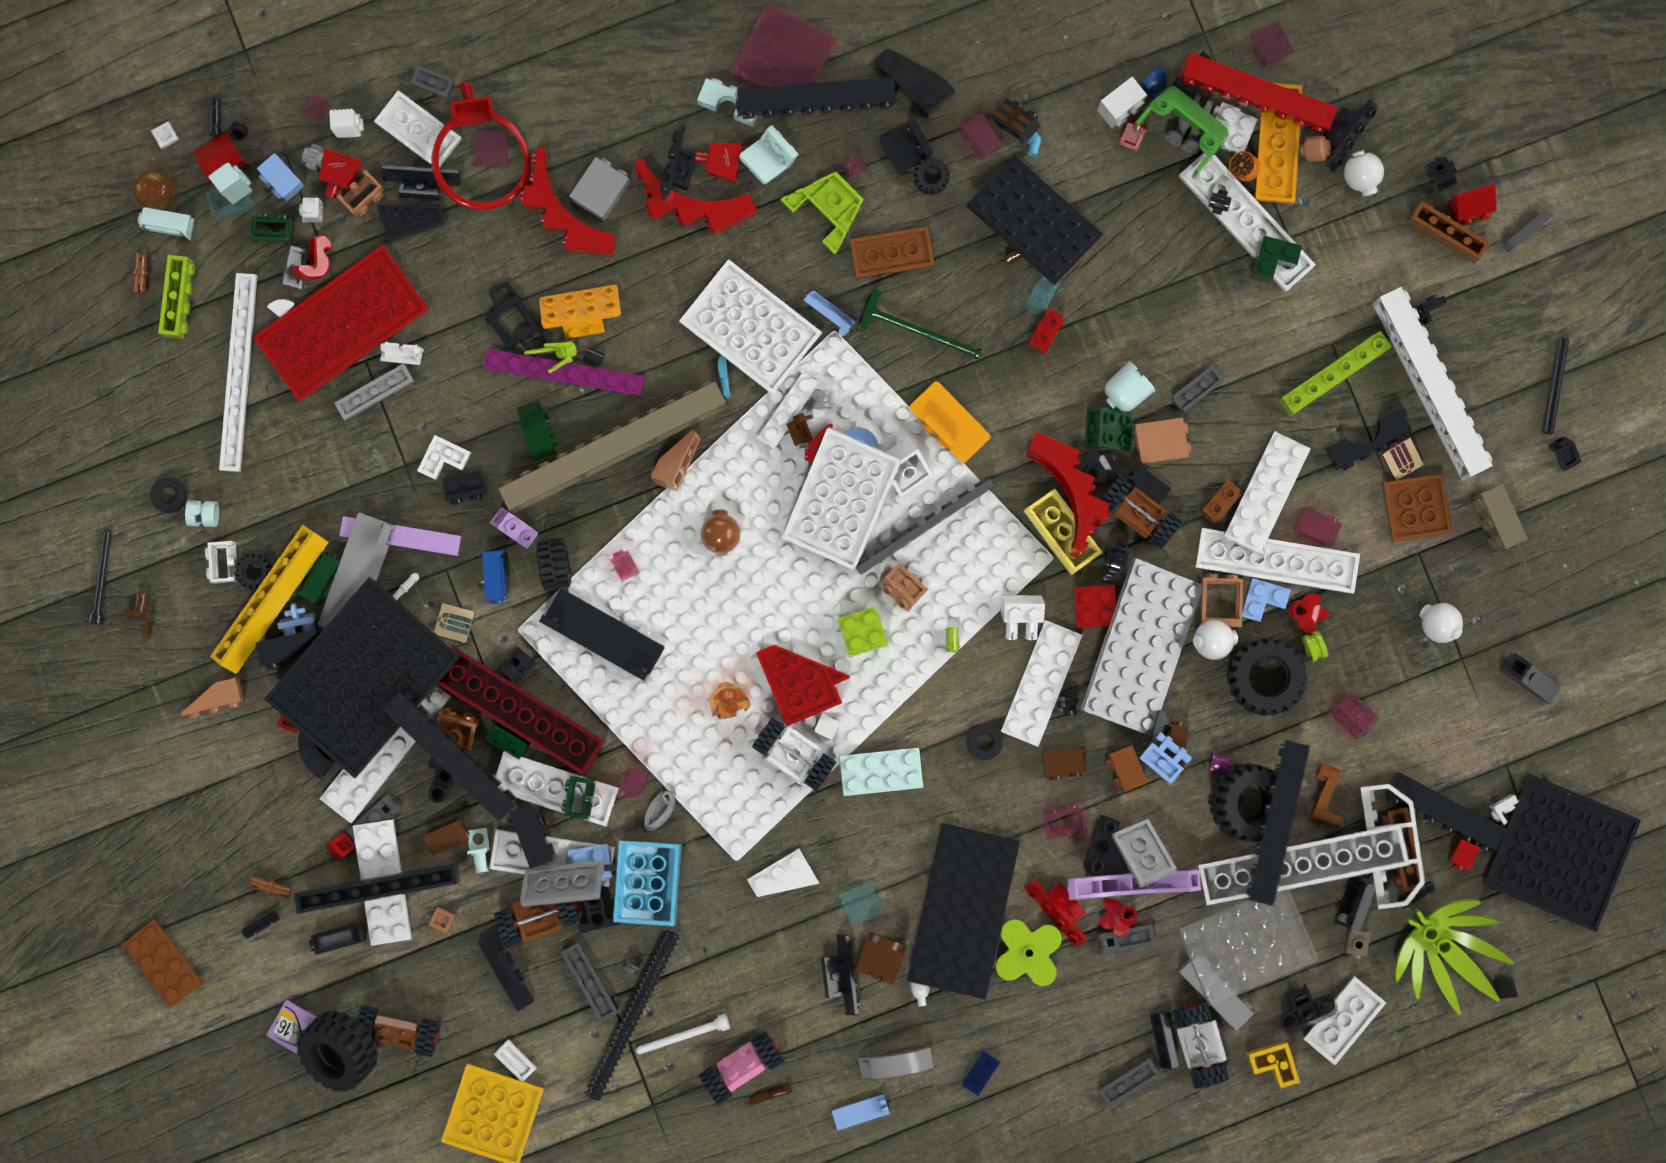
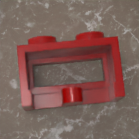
M1048 308L1029 341L1028 347L1045 355L1064 322L1062 320L1063 315Z

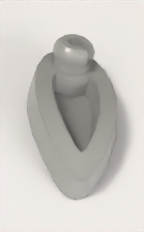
M663 791L651 802L645 816V830L650 832L656 830L670 817L675 806V797L672 792Z

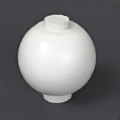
M1364 150L1353 153V157L1346 162L1344 167L1346 183L1352 189L1361 191L1363 196L1377 193V185L1381 183L1384 176V167L1381 160L1372 153H1364Z
M1438 603L1433 606L1428 604L1421 610L1420 618H1422L1423 631L1432 641L1448 643L1461 636L1463 619L1460 612L1454 606L1447 603Z
M1220 620L1204 622L1197 628L1193 638V644L1199 654L1210 660L1226 657L1238 642L1237 632Z

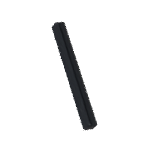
M1564 337L1557 339L1542 433L1552 435L1555 429L1569 346V339Z

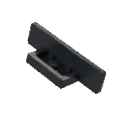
M1369 99L1359 114L1342 107L1333 120L1330 130L1325 131L1323 134L1326 140L1330 141V146L1335 148L1326 160L1330 171L1335 172L1341 166L1344 157L1353 149L1356 140L1364 133L1369 121L1375 117L1378 108L1374 100Z
M681 125L678 131L675 130L671 141L674 143L667 155V158L670 160L669 164L667 163L663 175H666L659 189L662 192L661 200L667 198L672 186L687 191L690 185L696 154L681 149L686 127L684 125Z
M381 166L383 181L400 182L399 198L439 200L441 188L436 182L432 168ZM440 169L447 185L461 186L462 181L459 170Z
M493 932L479 940L478 945L515 1009L520 1011L532 1004L534 998L523 981L525 977L520 969H516L513 964L515 960L509 951L506 952L497 934Z
M848 934L836 935L838 955L821 957L825 997L844 996L846 1015L855 1016L859 1014V1001L856 997L857 983L854 979V961L851 957L852 943Z

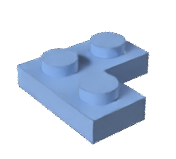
M1252 578L1243 605L1242 617L1261 622L1266 604L1285 609L1291 590Z

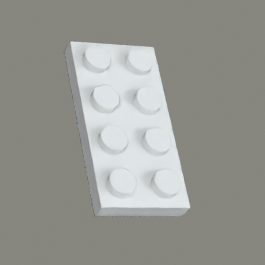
M399 90L374 121L378 126L431 164L432 149L439 132L445 126L443 123ZM452 130L447 134L440 147L439 167H441L462 139Z
M1355 976L1351 978L1334 999L1338 1005L1337 1013L1313 1025L1303 1037L1307 1043L1334 1065L1337 1064L1386 1004L1384 1000ZM1332 1003L1328 1006V1008L1325 1011H1328L1332 1008Z

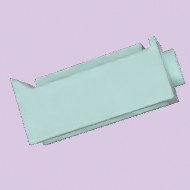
M143 207L142 212L138 216V224L145 231L147 229L148 231L182 237L185 235L187 239L191 240L194 218L186 214Z

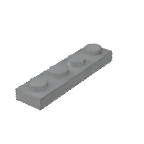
M403 363L335 402V405L342 418L346 421L415 381Z

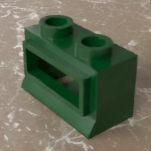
M258 213L257 217L252 216L249 239L253 243L267 241L270 244L286 242L288 245H293L295 222L289 219L288 215L278 214L277 218L269 217V214ZM258 223L285 224V232L257 231Z
M570 776V780H566L565 791L568 792L567 799H563L561 808L564 816L590 820L596 785L595 779ZM577 782L586 783L581 813L572 812Z

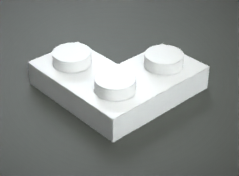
M434 435L417 471L437 480L444 463L463 471L471 452Z

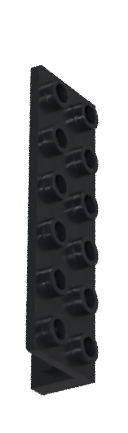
M562 588L556 595L546 615H542L539 620L542 624L645 682L665 649L658 642Z

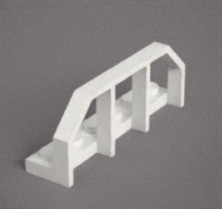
M1390 784L1361 787L1367 831L1401 825V828L1412 827L1417 858L1408 860L1409 864L1418 863L1420 881L1406 900L1386 903L1390 902L1389 892L1384 890L1383 882H1387L1385 870L1373 872L1378 909L1407 906L1425 883L1413 801ZM1388 788L1407 802L1410 808L1411 822L1375 827L1374 822H1378L1377 811L1372 810L1371 802H1375L1373 790Z

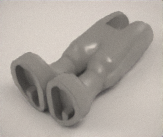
M1196 94L1192 100L1199 104L1201 95ZM1208 100L1203 107L1209 114L1212 110L1213 101ZM1180 118L1178 127L1175 130H1169L1165 135V139L1172 145L1179 147L1190 125ZM1192 127L1181 148L1186 152L1198 154L1200 147L1197 140L1200 133Z

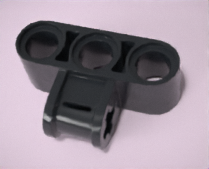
M1304 984L1301 989L1287 992L1294 1009L1281 1016L1280 1025L1289 1034L1298 1033L1334 1016L1338 1011V1005L1332 997L1327 995L1314 1000L1307 985ZM1332 1002L1330 1010H1323L1324 1003ZM1308 1010L1314 1011L1311 1019L1304 1018V1014ZM1295 1019V1025L1287 1028V1020Z

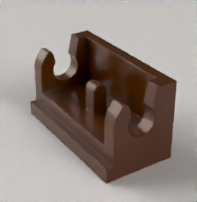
M461 816L425 832L423 838L433 856L469 840L468 836L470 834Z

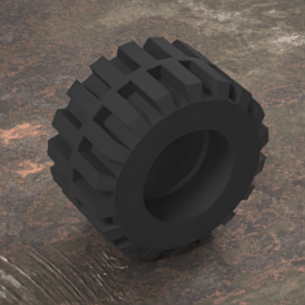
M556 538L538 541L536 545L537 564L541 584L545 591L570 587L571 569L564 539Z

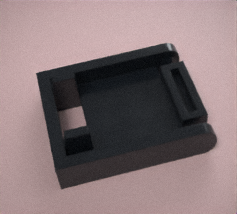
M1350 879L1334 923L1360 932L1375 891V886L1356 879Z

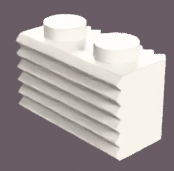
M348 108L346 110L343 109L342 111L340 109L338 111L336 109L334 111L330 110V128L337 138L361 136V131H364V121L360 119V114H356L352 108L350 110Z

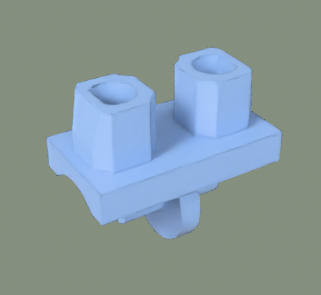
M296 603L291 604V610L284 611L285 617L288 618L280 619V623H278V628L282 629L285 636L297 634L295 626L302 625L303 632L315 630L317 616L316 612L303 614L306 613L305 608H297Z

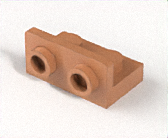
M900 563L879 584L882 591L893 598L897 605L907 612L928 591Z

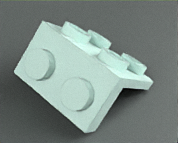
M771 125L757 142L740 154L739 158L763 184H767L789 168L798 156V153L782 137L781 133Z

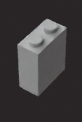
M595 157L569 197L571 201L602 221H605L630 184V181L627 178L628 174L619 168L615 170L611 167L612 164L604 158L600 160Z

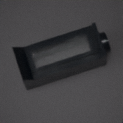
M361 922L310 935L309 945L311 951L318 955L365 942V937L362 938L359 926H362Z

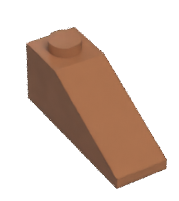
M691 430L665 453L652 468L651 479L656 485L678 491L701 440L696 431Z

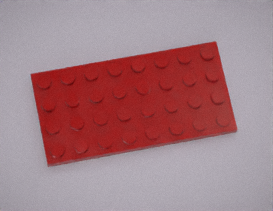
M382 245L253 338L294 396L301 402L376 349L381 343H384L428 312L429 308Z

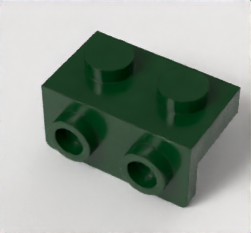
M498 722L491 726L485 740L520 760L531 745L529 741Z

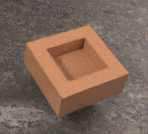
M437 907L429 926L447 934L456 915Z

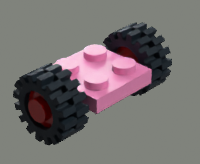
M766 1031L751 1039L753 1045L749 1042L717 1063L722 1076H720L713 1065L699 1074L700 1080L717 1105L732 1097L731 1092L765 1070L762 1059L770 1070L785 1062L778 1047Z

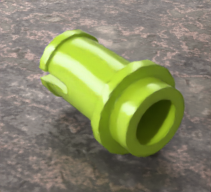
M945 628L946 646L944 648H946V652H958V648H960V645H958L959 628Z

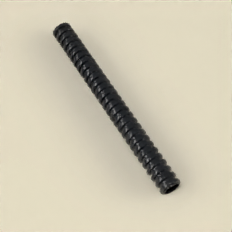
M669 930L663 931L664 936L660 937L662 940L658 942L659 946L655 948L656 952L652 954L653 958L649 960L650 964H647V970H644L645 975L641 976L642 981L638 982L639 987L635 988L636 993L632 994L633 999H630L631 1003L627 1005L628 1009L624 1011L625 1015L621 1017L622 1021H619V1027L615 1029L617 1032L613 1033L614 1038L610 1039L611 1044L607 1045L608 1050L604 1051L605 1056H602V1062H599L600 1066L596 1068L597 1072L593 1074L594 1078L590 1080L591 1084L587 1086L589 1089L584 1092L586 1096L593 1100H601L600 1096L604 1094L603 1090L607 1088L606 1084L610 1082L609 1078L613 1076L611 1073L615 1072L616 1069L614 1067L618 1066L617 1061L621 1060L620 1055L624 1054L623 1049H626V1043H629V1037H632L631 1033L635 1031L634 1027L638 1025L637 1020L641 1019L640 1014L644 1013L642 1010L646 1009L647 1006L645 1004L649 1003L648 998L652 996L651 992H654V986H657V980H660L659 976L663 974L662 970L666 968L665 963L669 962L668 957L672 956L670 953L675 950L673 947L677 946L676 941L680 937Z

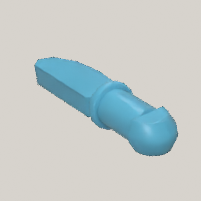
M721 355L718 359L721 394L724 399H728L731 392L729 391L726 358Z

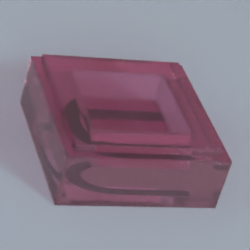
M313 93L302 110L318 121H321L331 105Z

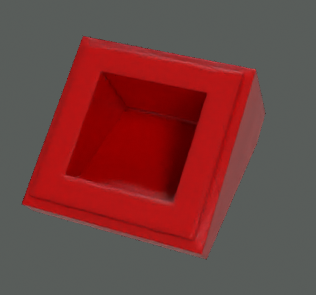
M344 831L332 840L326 848L340 862L356 848V845Z

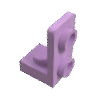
M502 507L499 508L489 522L526 549L529 548L538 535L537 531Z

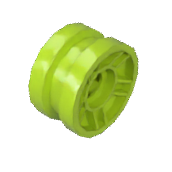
M1319 631L1313 632L1310 636H1302L1307 656L1312 657L1309 658L1311 662L1317 661L1320 657H1328L1325 642Z

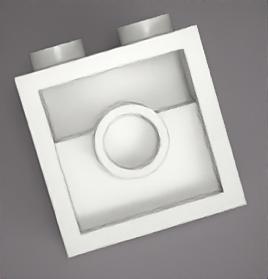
M1222 102L1220 106L1216 105L1212 114L1229 131V137L1221 148L1234 154L1245 151L1258 119L1240 112L1241 109Z

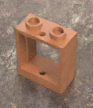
M1206 574V578L1200 579L1199 626L1209 620H1220L1230 628H1241L1243 579H1238V575H1226V578H1218L1217 574ZM1207 584L1235 585L1234 619L1206 618Z

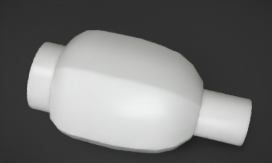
M909 982L912 995L918 1000V1007L926 1006L925 997L928 996L930 987Z

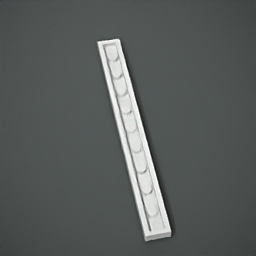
M236 273L220 471L241 472L258 277L256 274Z

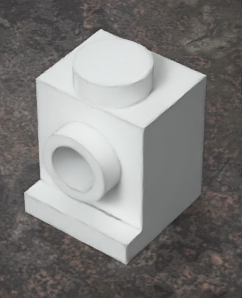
M303 198V204L299 206L302 222H323V202L319 198Z

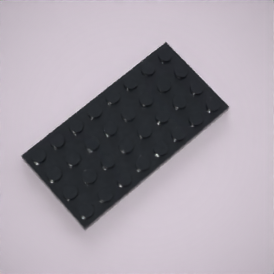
M941 823L907 982L986 1000L1019 850V840Z

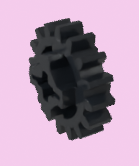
M1119 539L1115 547L1110 546L1103 562L1102 569H1105L1104 580L1114 583L1117 574H1123L1129 559V553H1127L1128 542Z

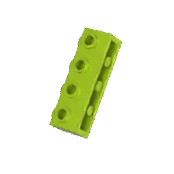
M168 255L158 331V334L166 338L184 339V334L188 332L186 316L190 313V303H188L189 295H192L193 291L191 275L195 273V264H193L190 258L185 256Z

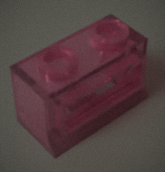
M628 767L629 773L625 774L620 787H622L621 795L632 800L634 797H640L649 775L633 767Z
M1078 805L1067 806L1066 811L1058 812V808L1046 810V815H1042L1046 839L1088 832L1083 808H1078ZM1073 814L1078 815L1079 824L1053 829L1049 827L1048 819Z

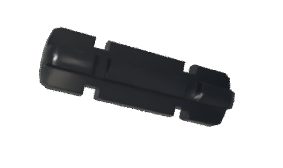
M212 97L209 99V106L211 107L209 108V124L211 126L209 127V135L218 137L220 135L219 126L221 125V110L219 109L221 107V99Z
M1431 881L1426 882L1424 888L1417 892L1410 903H1415L1427 896V893L1431 894L1436 890L1434 884ZM1411 892L1407 893L1406 897L1402 896L1397 901H1405ZM1409 903L1407 906H1400V907L1403 908V909H1405V908H1407L1408 906H1410V903Z
M275 910L268 913L267 916H263L252 923L251 926L242 929V934L246 939L251 938L255 935L254 933H259L270 926L271 923L277 922L280 919L279 914Z

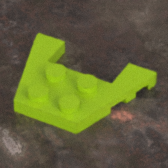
M834 172L805 188L782 197L780 201L794 213L806 200H809L836 227L822 241L836 255L864 199L837 172Z

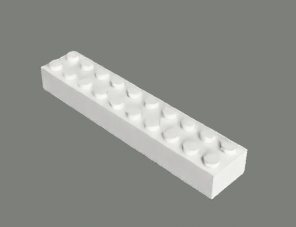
M1400 287L1381 296L1372 305L1452 463L1463 481L1492 467V458L1488 451L1485 452L1482 446L1483 440L1478 433L1476 434L1473 428L1474 422L1472 418L1466 415L1464 402L1460 397H1457L1455 393L1456 387L1453 381L1448 379L1445 365L1443 362H1439L1436 356L1438 354L1437 349L1433 344H1430L1427 338L1429 336L1424 326H1421L1418 320L1419 314L1415 308L1412 309L1409 303V294Z
M1401 825L1287 847L1278 891L1409 865ZM1252 854L1198 865L1207 905L1250 897L1246 895L1249 883L1253 884L1252 866L1253 863L1257 864L1259 856Z

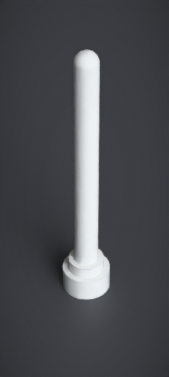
M719 1015L713 1022L638 1046L636 1053L643 1054L715 1029L718 1031L730 1029L727 1015Z

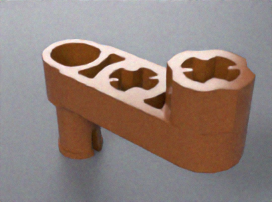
M1321 762L1315 779L1322 781L1323 784L1309 818L1339 829L1343 817L1327 811V806L1340 777L1341 770Z

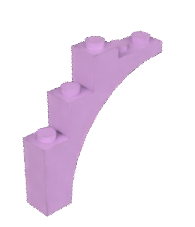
M1177 870L1175 873L1141 888L1132 873L1068 879L1069 900L1201 890L1200 870Z

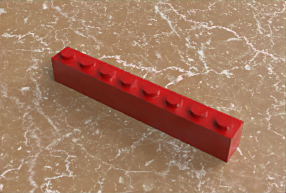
M1191 52L1185 55L1178 76L1179 79L1183 80L1184 84L1190 86L1195 84L1201 86V90L1212 93L1214 91L1220 93V97L1229 100L1231 98L1236 99L1243 106L1257 107L1256 110L1262 113H1274V116L1278 119H1290L1293 121V124L1304 127V125L1309 126L1316 133L1330 130L1337 107Z

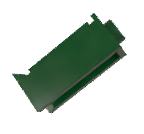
M329 551L327 555L321 552L323 556L318 558L302 586L304 590L296 593L317 605L320 604L333 581L340 564L337 561L339 557Z

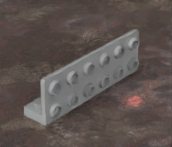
M363 513L357 514L318 621L319 626L325 628L368 577L377 581L396 529L395 525Z

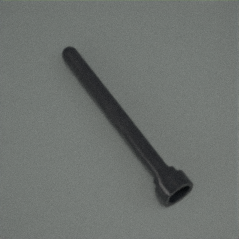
M105 529L102 536L94 606L87 620V623L104 625L105 616H103L101 609L111 531L109 529Z

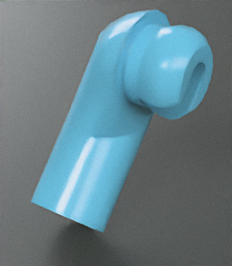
M1037 132L1028 141L1029 149L1027 154L1031 157L1037 156L1041 143V138Z

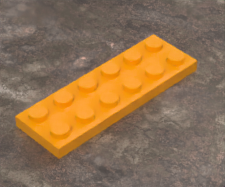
M1274 83L1302 94L1303 85ZM1260 112L1257 159L1260 162V172L1256 177L1255 199L1256 201L1294 204L1300 126L1293 124V121L1287 118L1286 120L1278 119L1274 116V113Z

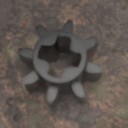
M1219 189L1217 193L1212 192L1208 207L1213 208L1212 213L1221 215L1223 211L1228 212L1232 199L1227 196L1228 191Z

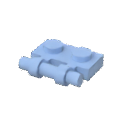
M1160 732L1156 739L1161 742V745L1157 747L1151 743L1139 759L1169 784H1172L1184 769L1178 762L1182 759L1185 763H1188L1192 757L1186 753L1187 750L1183 747L1180 748L1172 742L1173 739L1170 736L1166 737ZM1166 748L1176 754L1173 759L1164 753Z
M608 844L567 851L569 864L602 861L604 865L611 864ZM612 870L603 871L602 882L605 879L613 878Z

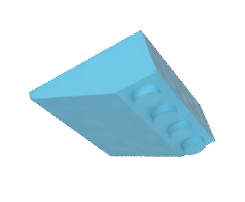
M619 841L613 922L664 926L676 925L682 844Z

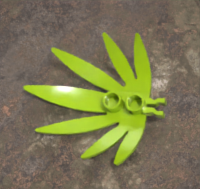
M1478 899L1450 902L1437 908L1427 918L1417 908L1414 909L1422 923L1411 919L1409 916L1406 917L1407 921L1416 928L1403 942L1395 964L1394 979L1398 982L1412 956L1411 981L1414 995L1419 999L1423 976V952L1426 950L1433 976L1443 995L1458 1015L1461 1014L1458 1000L1449 975L1438 953L1442 955L1458 974L1478 990L1497 1002L1500 999L1478 966L1452 940L1485 956L1511 965L1514 964L1508 956L1488 942L1469 933L1449 928L1450 926L1498 924L1499 922L1496 919L1473 914L1455 915L1479 905L1481 902Z

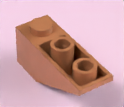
M232 678L214 683L188 706L181 715L193 719L200 717L202 712L208 711V714L220 712L222 707L227 706L228 709L240 707L239 703L245 702L240 679Z

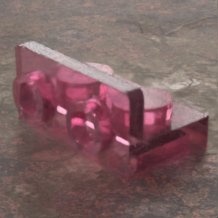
M1351 691L1329 712L1334 720L1340 723L1357 740L1365 736L1380 719Z

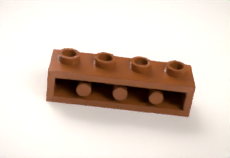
M1422 201L1416 206L1406 222L1473 264L1480 260L1490 244L1483 236L1471 232L1465 225L1453 221L1447 214L1440 213L1432 205Z
M1398 808L1383 811V816H1381L1382 826L1410 822L1408 809ZM1401 828L1408 859H1415L1417 856L1412 828ZM1418 863L1395 868L1396 876L1393 877L1395 887L1403 892L1413 890L1420 881Z

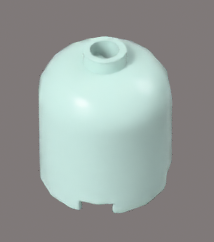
M1131 361L1123 366L1105 385V393L1108 397L1106 402L1113 409L1117 407L1124 412L1134 409L1156 391L1144 375H1140L1137 371L1138 368Z

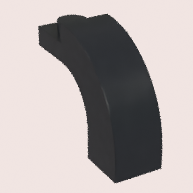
M299 731L298 749L300 757L308 770L317 778L322 779L335 762Z

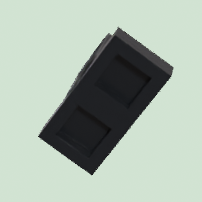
M430 758L427 766L436 769L437 772L428 791V797L434 803H442L449 797L455 779L451 776L450 780L444 781L441 775L445 769L433 758ZM437 788L443 791V797L440 800L434 797V791Z
M600 892L597 904L584 900L588 922L578 925L579 933L621 924L620 922H613L614 917L608 918L602 892ZM595 913H600L603 916L601 924H596L593 921Z

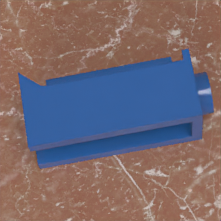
M505 550L482 552L486 601H491V604H503V600H508V597L505 596L507 595L505 559L502 558L506 554Z

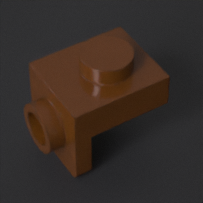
M804 413L798 414L793 417V421L787 423L794 446L809 443L813 439L807 425V421L813 419L812 414L806 416Z

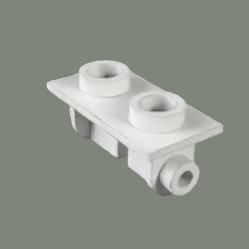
M381 343L382 354L380 361L420 365L423 348L418 347V345L403 344V346H399L396 343Z

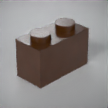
M1082 747L1041 753L1044 777H1049L1050 781L1062 779L1061 775L1069 774L1070 777L1082 776L1081 772L1086 771Z

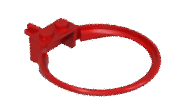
M466 82L459 85L463 101L450 103L451 119L441 129L435 140L431 156L432 171L441 190L454 202L470 209L492 210L510 203L524 189L530 174V153L526 141L517 127L505 117L493 112L490 96L474 99L472 85ZM493 119L496 123L507 128L518 140L524 156L523 173L517 186L501 199L491 202L467 200L456 194L443 179L439 167L440 147L447 134L453 128L492 122Z

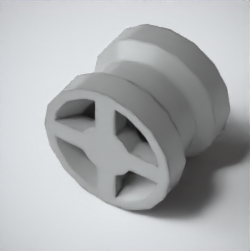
M831 391L812 392V397L815 399L813 409L833 408V404L830 401L832 397Z

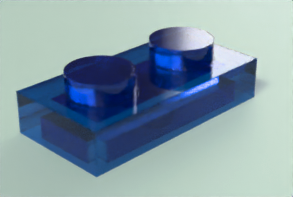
M983 1050L961 1085L979 1096L1000 1064V1061Z

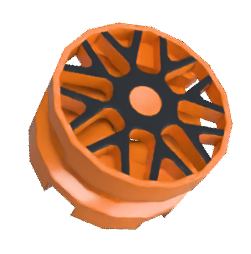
M1247 151L1235 153L1229 162L1230 173L1243 182L1254 180L1260 172L1259 160Z

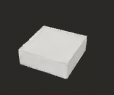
M169 122L151 131L161 149L179 140Z

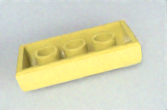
M1055 488L1024 510V513L1070 575H1073L1103 553L1091 536H1088L1086 542H1089L1085 553H1080L1078 558L1070 556L1075 535L1074 514Z

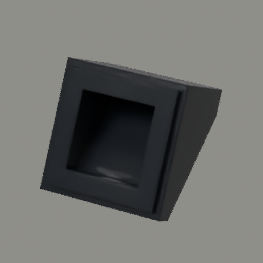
M1503 976L1493 980L1499 999L1518 997L1512 977Z

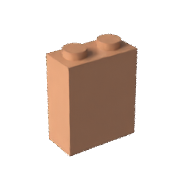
M1183 418L1135 424L1133 427L1139 465L1141 463L1150 465L1184 460L1191 454L1190 442L1186 441L1188 425L1187 422L1183 421Z

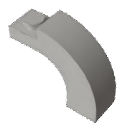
M930 1048L858 1058L861 1079L901 1076L933 1068Z

